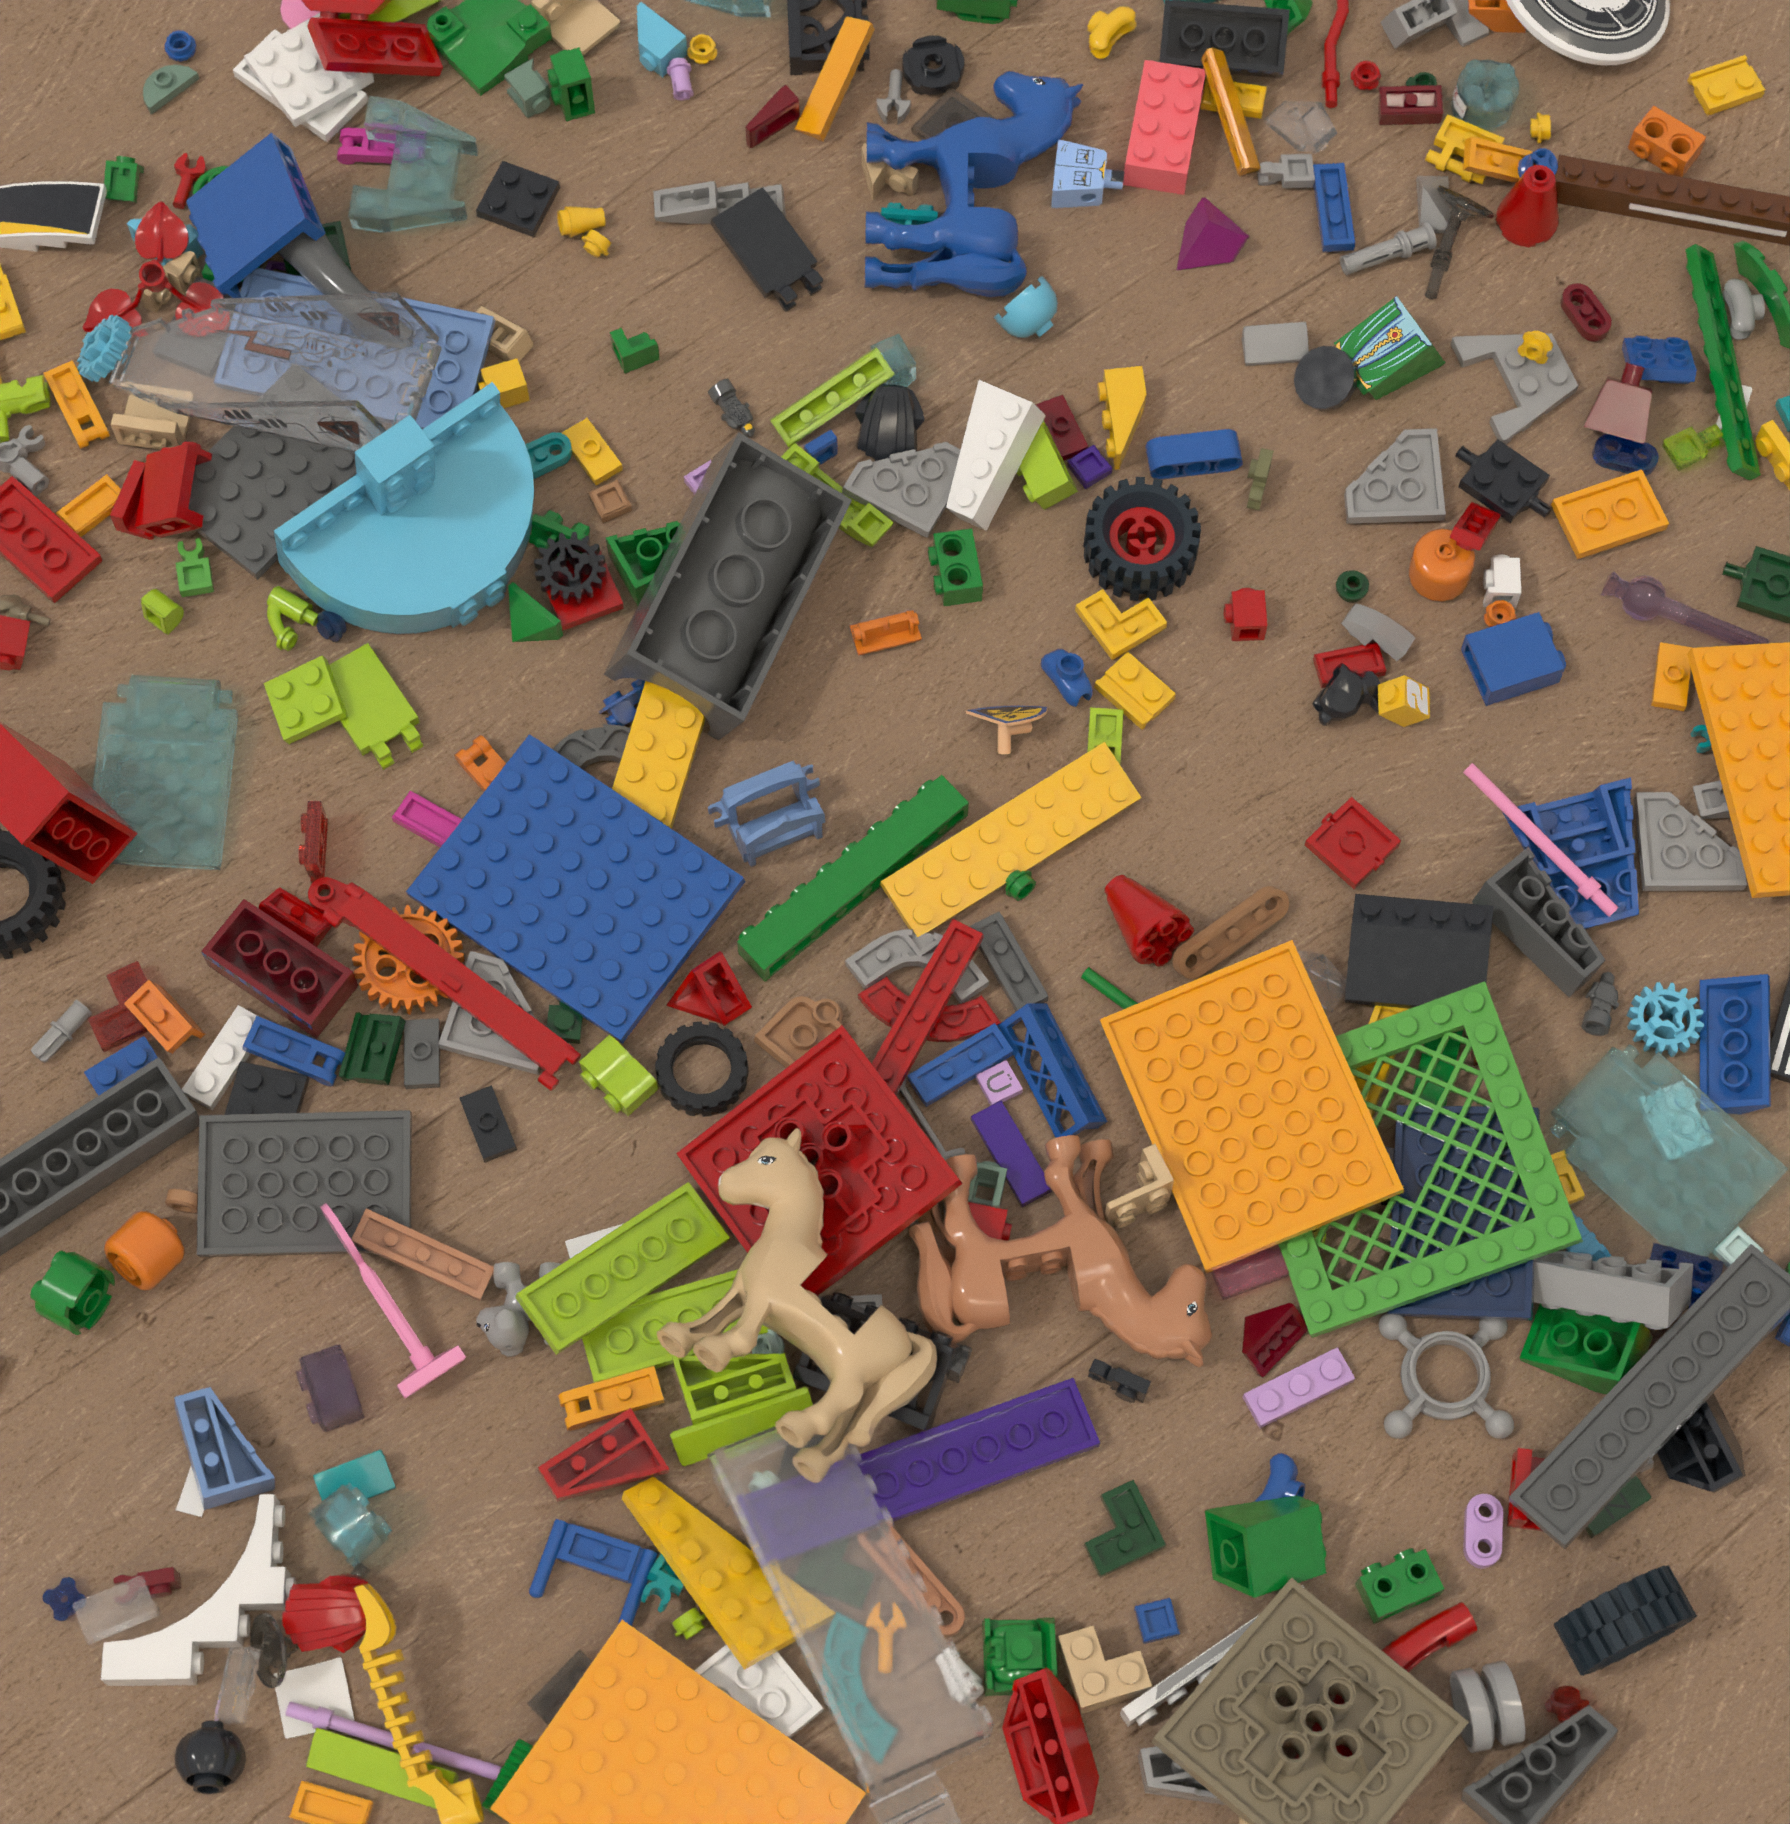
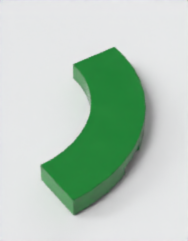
M1746 241L1733 244L1738 273L1747 278L1759 293L1762 294L1774 320L1780 345L1790 349V305L1784 295L1788 291L1777 270L1770 271L1763 262L1765 255L1756 247Z

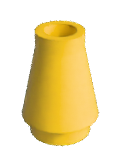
M565 206L564 210H558L557 221L560 234L562 236L568 235L571 238L590 231V229L605 226L603 208Z

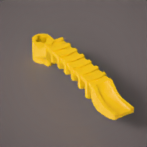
M371 1584L355 1587V1592L366 1617V1632L359 1647L364 1659L362 1663L363 1669L370 1676L371 1690L377 1694L379 1700L377 1702L378 1708L384 1712L386 1729L392 1733L394 1739L392 1741L393 1748L399 1751L401 1757L400 1766L407 1772L409 1778L407 1780L408 1788L416 1786L434 1798L441 1824H478L484 1822L483 1807L472 1779L468 1778L451 1784L443 1777L440 1769L428 1770L427 1763L433 1760L429 1749L415 1753L413 1745L424 1742L422 1730L408 1734L405 1726L416 1722L414 1711L400 1714L398 1706L409 1703L407 1692L403 1691L393 1694L390 1688L405 1682L403 1671L400 1670L385 1675L383 1670L385 1666L404 1660L402 1649L379 1656L376 1652V1649L385 1647L394 1639L397 1628L395 1619L381 1595Z

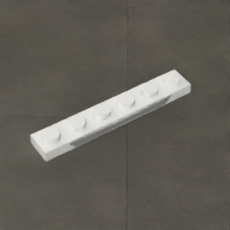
M1258 1616L1122 1708L1120 1716L1129 1727L1134 1722L1142 1726L1158 1714L1155 1710L1156 1707L1166 1700L1169 1705L1179 1701L1188 1693L1185 1687L1195 1680L1200 1684Z

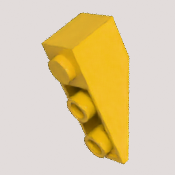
M1142 366L1104 369L1103 382H1098L1097 385L1099 402L1105 401L1106 410L1102 411L1103 430H1109L1110 438L1106 439L1107 458H1113L1115 470H1119L1145 409L1147 393Z

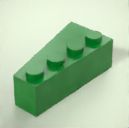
M678 521L666 523V527L649 531L646 528L635 530L633 534L618 537L617 535L605 537L608 556L637 606L680 524Z

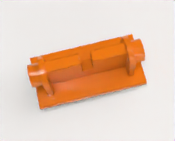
M913 610L850 625L858 656L922 640L918 628V615Z

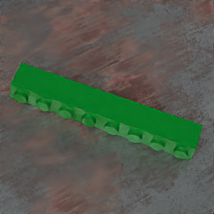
M940 775L934 781L932 779L926 781L918 789L915 797L910 801L903 800L893 809L892 815L884 822L880 820L874 823L867 831V836L858 843L853 841L847 845L842 851L841 857L834 863L827 862L817 871L816 877L807 885L806 883L798 885L790 894L791 898L782 905L776 904L766 912L764 920L756 926L750 925L745 928L738 937V954L766 982L881 887L880 882L911 863L968 816L969 802L943 775Z

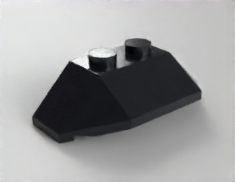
M1714 1393L1657 1452L1669 1479L1713 1493L1746 1476L1742 1449Z

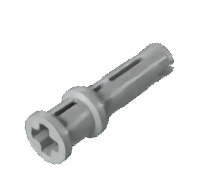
M1426 221L1421 223L1419 228L1408 232L1403 230L1396 232L1392 239L1351 254L1340 256V265L1343 273L1347 276L1399 256L1407 259L1412 256V253L1422 249H1435L1437 246L1436 236L1432 226Z

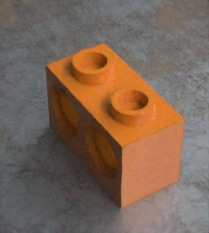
M1653 105L1634 129L1628 149L1633 151L1639 158L1646 159L1656 165L1664 173L1683 177L1699 157L1706 136Z

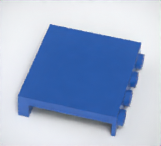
M272 132L186 200L191 213L189 218L199 234L197 240L206 253L205 262L213 272L215 287L221 294H228L238 302L242 300L237 283L299 234L304 232L315 241L325 234L292 148Z

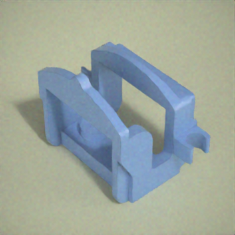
M791 761L724 788L723 796L720 798L721 801L708 806V814L714 812L721 814L720 818L714 820V826L721 827L727 824L744 863L748 861L752 867L756 865L755 858L813 834L816 839L823 837L822 823H825V814L815 797L810 799L807 791L820 785L819 778L809 780L806 777L809 773H813L812 764L801 768L800 764L796 765L795 761ZM792 785L798 802L742 825L738 824L736 807Z

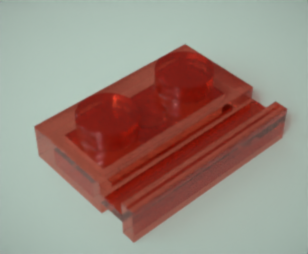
M308 801L307 813H302L301 832L305 834V844H300L299 864L304 865L311 883L325 877L328 818H326L321 801Z

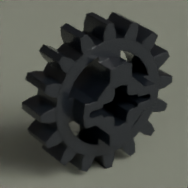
M563 532L559 533L558 542L548 538V549L542 547L538 549L539 556L542 559L534 560L535 568L538 569L535 572L536 581H543L541 583V591L546 592L551 589V599L556 600L559 595L563 596L564 604H568L570 597H575L578 604L582 602L581 595L583 594L590 598L594 597L592 587L601 589L602 580L599 577H606V568L602 567L605 564V556L598 555L600 546L594 544L590 547V538L587 535L582 541L578 540L577 532L572 533L571 539H566ZM560 553L555 561H551L556 554ZM566 559H569L570 565L572 564V567L575 569L574 578L566 567ZM590 575L589 578L581 584V581L583 580L584 576Z

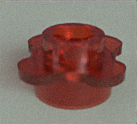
M1573 1686L1556 1688L1552 1692L1550 1699L1545 1703L1546 1710L1556 1714L1560 1723H1563L1590 1705L1588 1700L1581 1699L1580 1692Z

